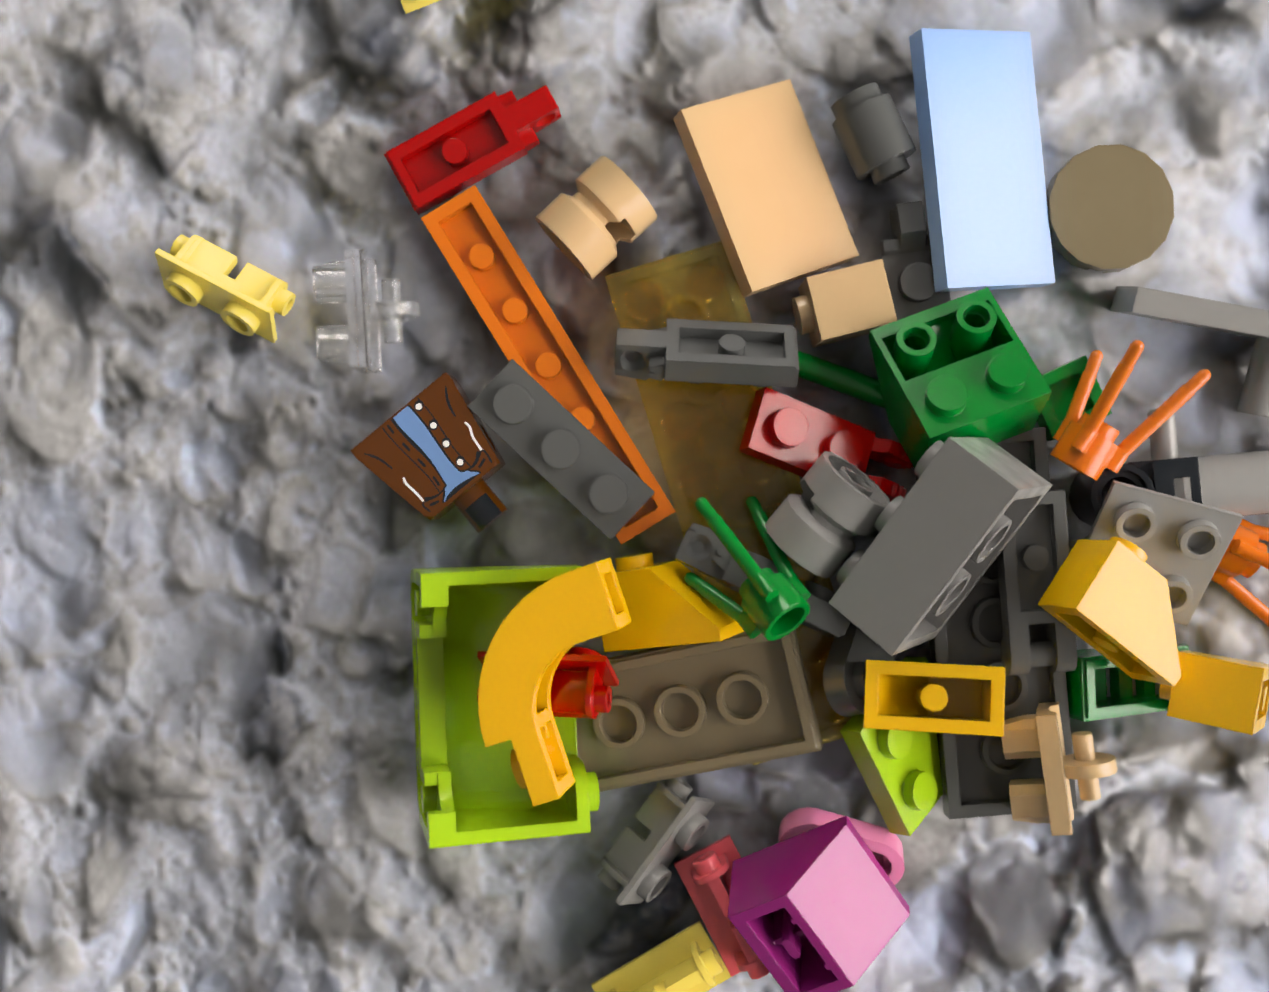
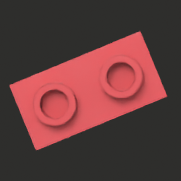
M729 834L675 862L674 866L730 975L734 976L740 972L747 971L751 979H759L769 973L768 969L728 918L732 864L734 860L741 858Z

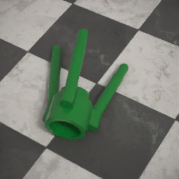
M749 496L746 504L778 573H774L771 568L761 569L709 501L704 497L697 498L695 501L697 510L748 578L739 589V594L743 598L741 606L693 572L685 574L684 580L686 584L734 619L750 639L756 638L762 633L767 640L774 641L790 634L809 614L810 605L807 600L810 598L811 593L797 578L785 552L768 534L765 527L768 517L758 498Z

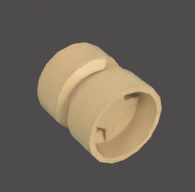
M600 156L575 180L577 192L573 196L561 193L535 217L540 227L559 250L591 280L617 257L616 244L620 240L632 243L657 220L654 208L641 190L613 161L605 156Z

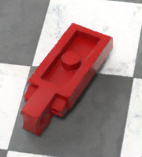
M547 85L519 100L516 99L512 90L499 96L494 91L392 148L384 156L414 211L420 215L527 155V151L540 144L536 133L561 118L560 109Z

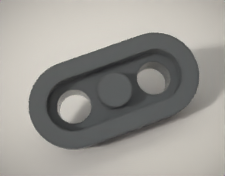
M852 622L844 636H840V638L834 637L823 670V687L826 698L833 710L844 717L864 715L865 660L894 661L896 655L891 656Z

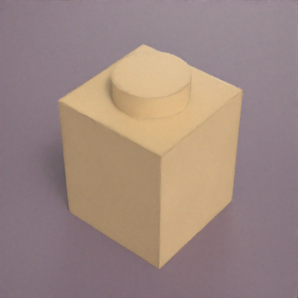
M883 259L806 277L798 287L800 296L792 298L793 313L798 331L801 335L809 333L813 348L867 335L870 330L897 321Z

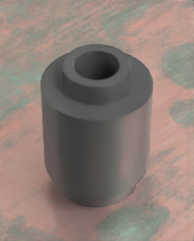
M877 82L869 83L853 90L831 106V110L836 118L832 127L859 181L871 177L875 186L901 175L910 168L906 158L916 151V147L889 93L882 94Z

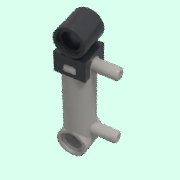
M1150 409V410L1148 411V413H1147L1148 417H1149L1156 409ZM1174 413L1149 436L1151 460L1133 461L1123 464L1117 474L1105 468L1097 481L1082 473H1078L1072 481L1069 490V501L1072 511L1080 520L1089 525H1093L1103 504L1101 498L1102 489L1110 479L1239 513L1242 516L1269 514V450L1179 458Z

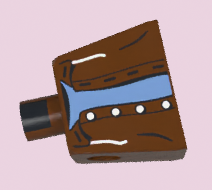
M445 372L355 446L351 452L362 464L430 521L440 519L456 506L473 528L480 533L508 510L485 482L501 469L505 462L480 418L468 407L471 402L463 388L453 376Z

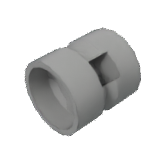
M824 451L801 479L800 485L803 493L801 495L789 494L767 520L765 527L773 541L800 566L823 578H832L855 551L856 545L853 536H868L875 528L874 525L877 518L890 503V500L882 489L856 466L832 452Z

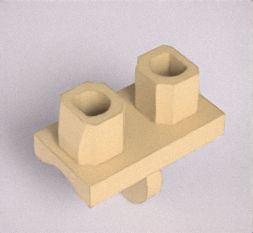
M1059 702L1038 703L1036 714H1026L1004 720V737H1001L1005 760L1041 758L1044 777L1010 780L1009 797L1012 819L1014 821L1030 823H1050L1052 836L1073 835L1072 820H1074V810L1069 779L1078 780L1081 800L1094 801L1101 798L1098 778L1111 776L1118 771L1114 755L1095 752L1093 735L1090 731L1073 732L1071 735L1074 754L1066 755Z

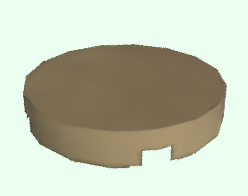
M1122 144L1096 145L1073 156L1051 178L1046 191L1048 193L1047 206L1051 244L1071 265L1085 270L1105 271L1103 273L1120 272L1148 259L1166 240L1174 219L1173 190L1163 169L1146 153Z

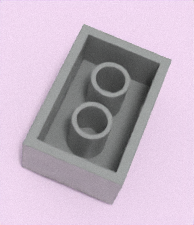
M948 437L945 443L939 440L930 446L914 469V473L919 476V479L906 497L898 496L893 499L877 518L874 525L880 531L866 552L863 549L855 552L837 574L836 580L842 585L829 601V604L891 656L934 639L1052 487L1051 483L988 437Z

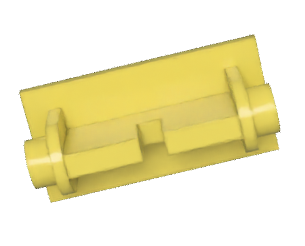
M179 235L172 244L170 254L160 248L154 252L163 285L178 301L192 307L197 306L199 303L216 312L229 327L240 334L253 336L255 333L272 343L276 342L277 332L274 315L275 313L282 316L287 315L296 298V295L288 290L287 282L250 263L245 265L235 280L228 277L238 263L237 256L198 235H193L190 238L185 235Z
M698 921L591 984L594 992H707L732 976L703 925Z

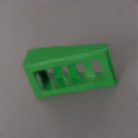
M1177 644L1178 651L1189 650V645ZM1095 649L1077 650V667L1075 671L1066 672L1070 718L1086 722L1168 710L1169 700L1161 699L1159 694H1155V683L1135 679L1136 695H1133L1132 678ZM1106 668H1109L1111 697H1107Z

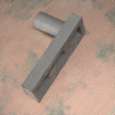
M1116 286L1110 311L1256 338L1237 411L1269 418V310L1139 286Z

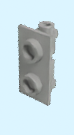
M680 777L668 779L667 782L659 781L635 814V817L651 830L648 837L645 839L631 826H626L600 861L603 867L598 875L600 881L616 892L621 886L624 887L615 900L619 905L640 904L644 900L648 903L655 899L669 882L672 872L668 867L680 850L688 851L701 839L709 826L710 821L705 816L714 806L715 802L711 799L694 796L688 799L687 796L693 789Z

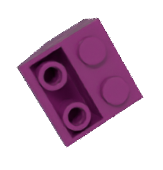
M847 816L734 860L732 864L728 918L784 992H838L854 986L910 916L909 905Z

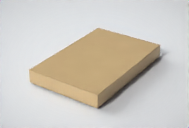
M790 79L684 108L673 118L743 298L847 263L859 256Z

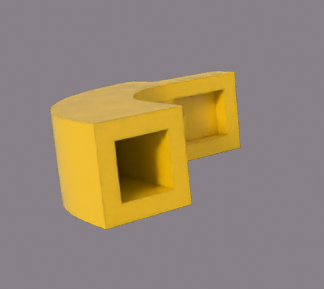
M611 558L556 576L526 595L503 620L484 658L478 689V714L485 748L511 740L514 748L510 754L512 772L518 785L522 789L528 790L533 807L559 799L576 782L551 706V686L557 666L564 655L575 644L617 631L632 622Z

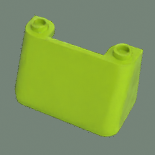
M582 566L439 567L411 570L410 601L417 801L419 820L429 849L591 833L590 812L598 811L599 783L595 771L586 772L583 761L578 757L576 718L554 717L576 782L559 799L533 807L528 790L522 789L518 785L512 772L510 754L514 748L511 740L485 748L480 729L477 701L480 674L483 666L477 658L478 651L488 650L503 620L526 595L548 580Z

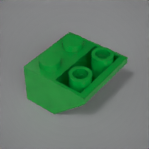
M988 287L875 328L869 332L868 338L888 421L914 469L930 446L939 440L945 443L948 437H988L995 443H999L1032 430L1052 393Z

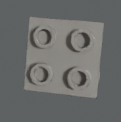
M1113 480L1090 533L1084 539L1109 540L1110 537H1120L1140 547L1148 556L1145 562L1168 581L1173 622L1187 626L1243 516L1239 513ZM1073 539L1070 541V551L1072 550L1077 540Z

